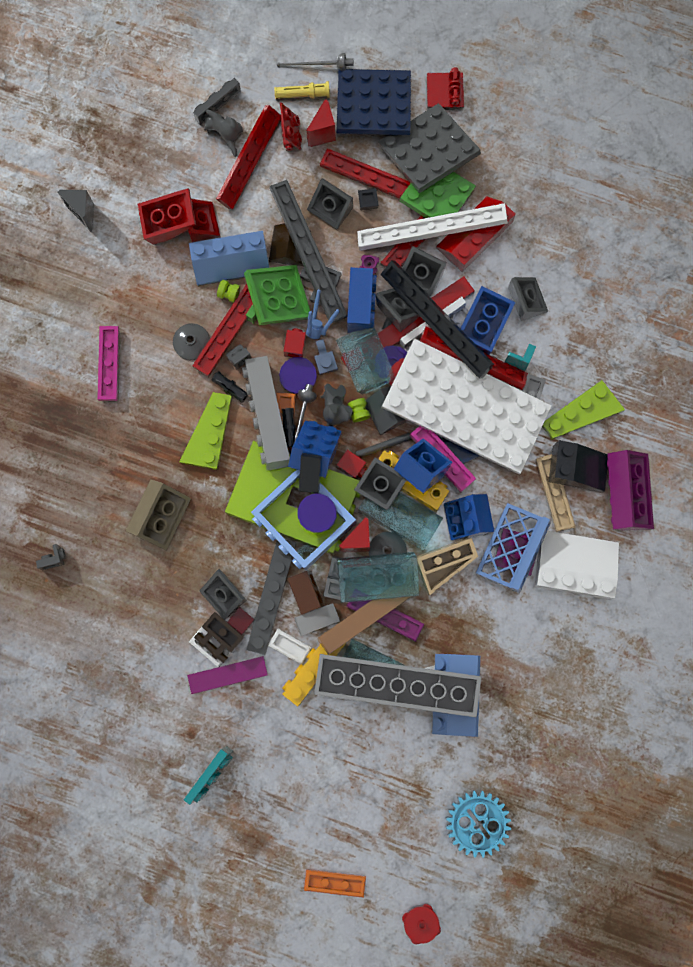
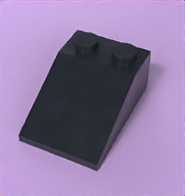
M559 440L552 448L548 482L605 492L608 454L578 443Z

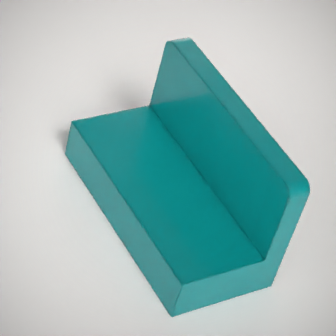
M529 344L523 357L509 352L505 363L526 371L536 346Z

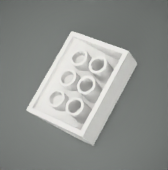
M547 531L539 549L534 587L608 600L615 599L618 581L619 543Z

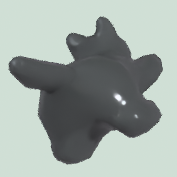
M207 109L206 114L209 117L205 118L204 130H207V133L216 130L227 142L233 156L236 157L237 149L234 141L243 132L242 125L231 117L227 116L224 119L220 114Z
M326 384L324 386L325 392L320 396V398L325 399L323 417L327 422L326 426L334 427V425L348 422L352 416V409L343 403L346 394L345 387L340 385L337 389H334L330 384Z

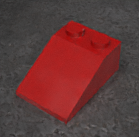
M189 188L137 204L143 238L153 245L171 240L196 225Z

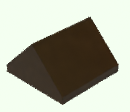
M285 223L274 225L268 261L304 267Z

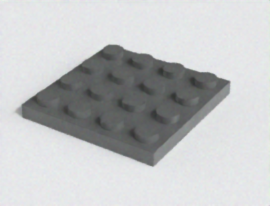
M439 103L410 121V135H387L378 141L381 149L419 193L481 154L480 148Z

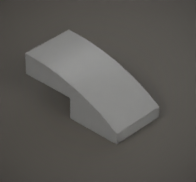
M336 556L332 557L323 596L338 600L343 599L352 560Z
M333 603L294 618L301 636L340 622Z

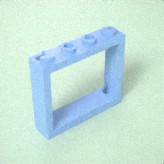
M296 470L251 513L255 516L252 520L259 527L263 525L268 530L265 534L272 541L276 539L281 544L279 546L280 550L285 555L289 553L294 558L292 562L299 569L303 567L307 570L357 522L320 483L318 494L326 495L334 502L337 514L345 522L304 560L261 515L271 503L300 477V470Z

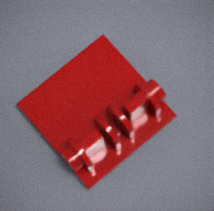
M453 67L449 73H427V108H432L438 103L443 108L464 107L463 72H460L457 67Z
M281 102L280 120L283 132L282 137H284L283 146L286 148V151L293 150V147L301 150L300 119L298 115Z

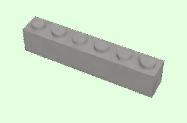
M268 357L245 359V367H242L243 378H247L248 384H245L247 395H251L252 401H249L250 411L255 413L253 425L254 429H258L259 435H256L258 447L262 446L263 453H260L261 463L266 465V470L288 467L290 457Z

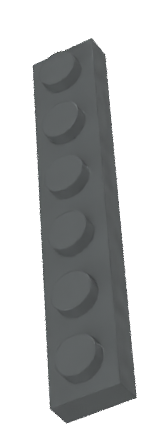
M286 540L295 549L296 542ZM276 541L246 649L266 655L293 558L289 553L285 555L280 550L279 546L281 544Z

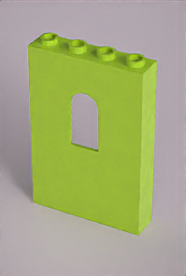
M253 441L225 513L258 526L252 520L255 516L251 511L297 469L284 467L266 470V465L261 463L260 453H263L262 446L258 447L257 442ZM329 469L326 478L320 476V483L353 515L356 505L353 503L355 498H359L361 495L354 491L360 480ZM299 477L261 515L280 535L318 548L345 521L337 514L335 523L329 530L320 533L306 530L299 522L298 508L286 504L292 487L299 488ZM339 539L326 552L334 555L335 551L339 552V545L342 543V540Z

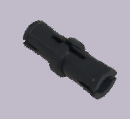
M217 371L212 377L211 381L223 388L226 394H231L241 403L247 398V392L236 385L234 380H230L221 374L220 371Z
M294 408L282 409L283 430L287 448L293 447L295 430L297 428L294 423Z

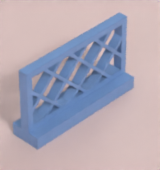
M507 503L476 574L520 593L549 529L550 519L540 517ZM509 509L517 512L520 519L508 522L506 516ZM529 518L537 520L534 528L526 529L524 520ZM521 522L525 531L514 535L510 526ZM509 527L512 536L501 540L499 536L500 530ZM526 534L529 541L527 545L519 548L515 538ZM513 539L517 549L506 553L502 543ZM500 544L504 554L493 558L491 553L492 547ZM519 552L521 557L519 563L511 565L508 555ZM506 557L509 566L498 570L495 560ZM493 562L496 569L495 572L490 574L482 572L485 564ZM510 569L513 575L510 583L503 581L499 573Z

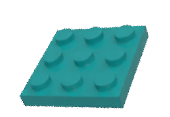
M226 746L218 752L184 798L185 802L190 805L204 798L209 791L206 787L215 783L221 775L219 772L220 768H225L232 760V749Z

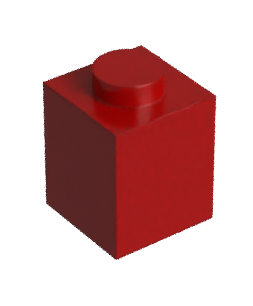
M297 328L287 330L283 351L284 356L303 358L306 332Z
M348 449L336 465L337 469L354 479L362 478L367 470L365 468L366 462Z

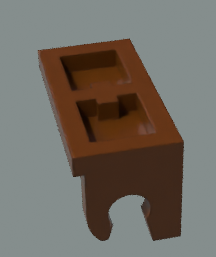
M304 571L287 578L301 615L325 606L312 571Z

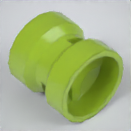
M222 280L217 290V297L221 299L227 298L230 302L234 303L240 294L241 285H232L228 281Z
M365 398L356 399L347 404L352 409L353 414L351 418L354 423L371 417L370 412L366 410L367 403Z

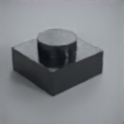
M376 188L358 190L360 210L377 209L379 207Z

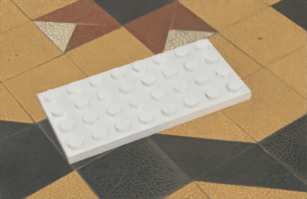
M414 339L381 408L424 429L430 430L504 468L521 474L552 405L488 374L479 379L464 362Z

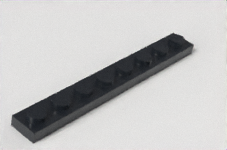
M391 260L380 275L479 379L483 378L494 366V363L395 260Z

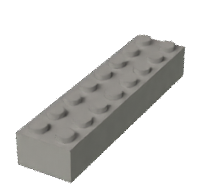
M320 654L314 695L477 718L482 676Z

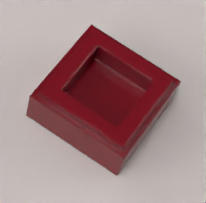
M239 607L228 620V623L243 635L255 619Z

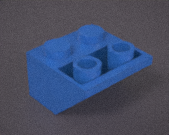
M472 494L444 503L451 541L494 532L487 494Z

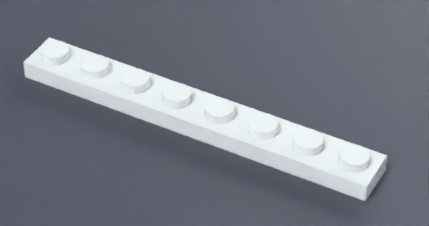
M505 203L357 231L358 246L360 251L508 224Z

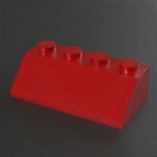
M486 196L474 209L504 204V202ZM505 204L508 224L448 234L436 246V249L463 272L513 223L516 213Z

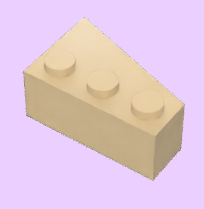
M467 537L414 557L427 593L431 595L435 592L436 589L475 560L478 554L472 538Z

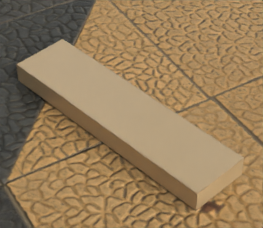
M551 454L536 458L535 460L555 531L560 532L575 528V523L564 485L548 482Z

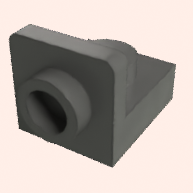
M241 344L226 354L236 370L245 365V359H251L249 351L243 348Z
M57 544L52 545L55 556L53 554L42 556L41 560L36 561L37 568L46 570L65 565L63 560L66 559L64 548Z

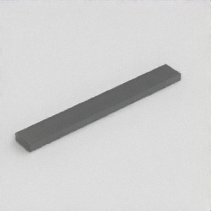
M284 180L271 185L269 189L316 294L318 289L321 290L319 301L327 319L329 320L337 309H339V313L332 323L347 318L346 310L288 181Z

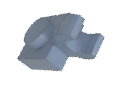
M323 339L316 341L319 355L314 356L319 375L337 371L338 368L333 351H326Z

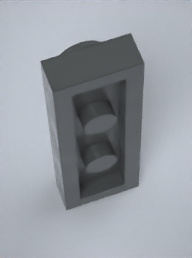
M235 77L231 81L225 82L218 92L212 93L206 102L199 104L195 108L193 114L199 125L205 121L206 117H209L206 114L207 109L213 112L218 111L241 91L240 83Z

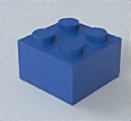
M423 438L403 452L394 470L414 485L416 489L425 493L445 476L453 462Z

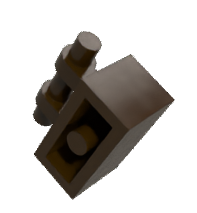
M216 612L202 626L208 632L205 637L200 632L194 637L202 648L205 647L212 653L214 659H219L222 663H225L228 659L223 653L225 649L234 653L246 639ZM213 637L221 644L218 648L210 642Z

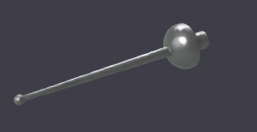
M341 53L336 61L278 62L277 66L337 65L340 71H344L346 66H354V59L346 58V54Z
M306 384L305 390L298 391V398L303 402L294 443L300 432L307 403L314 402L317 397L312 392L313 386L310 384Z

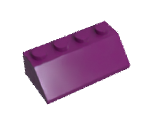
M631 450L607 453L613 530L654 529L648 454Z

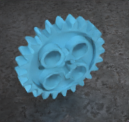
M473 790L471 797L465 793L466 799L463 800L461 797H458L460 803H452L455 809L448 810L452 817L446 818L448 822H451V825L446 826V829L452 830L448 836L449 838L455 837L452 844L456 845L459 843V851L466 848V855L472 851L473 857L476 858L477 853L480 852L482 858H484L486 851L492 856L493 848L499 852L498 844L505 846L502 839L503 837L509 838L505 831L511 830V827L506 825V823L511 822V819L505 818L509 811H502L505 804L500 803L498 805V797L491 800V793L484 797V791L481 790L479 796H477V793ZM479 804L485 806V812L481 815L475 812V808ZM467 809H470L475 817L482 821L481 825L490 835L489 839L485 837L479 827L474 828L476 823L468 814ZM464 816L470 819L469 825L466 827L459 825V820ZM490 821L497 822L496 830H488L487 825ZM480 833L482 835L479 843L472 842L473 834Z

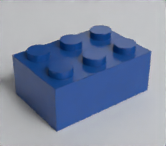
M350 267L347 333L370 334V328L374 329L375 312H371V310H375L376 293L372 292H376L377 275H373V268Z
M481 286L460 329L482 352L490 355L516 302Z
M305 420L292 447L288 467L300 470L302 453L322 456L320 476L326 478L336 454L342 431L332 426L327 427L315 421Z

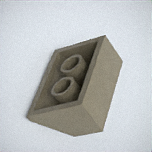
M151 479L126 532L167 550L191 498L161 482Z

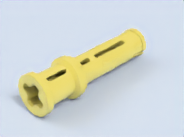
M329 81L321 84L311 82L309 85L274 87L275 99L299 97L315 99V97L325 96L330 98Z

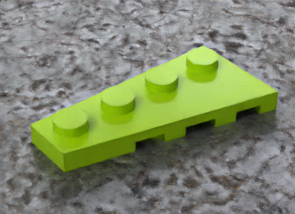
M601 380L545 420L542 427L553 440L599 420L624 412L625 409L603 380Z
M212 393L179 461L180 463L218 469L232 395Z

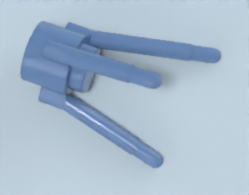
M319 289L315 298L313 315L312 311H309L306 335L312 339H319L321 335L325 336L327 329L339 313V309H337L324 327L322 322L316 319L321 293Z

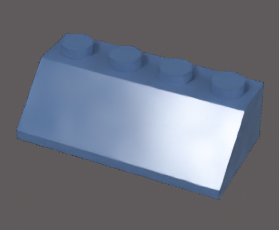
M263 231L189 243L197 286L221 282L222 280L228 281L245 278L244 272L246 270L269 268Z
M435 654V670L480 676L481 656ZM479 702L477 718L433 711L432 734L478 737Z

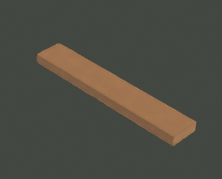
M411 574L407 575L322 634L317 640L328 655L419 592L421 590L420 586Z

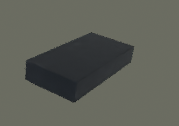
M302 453L299 491L319 493L322 456Z

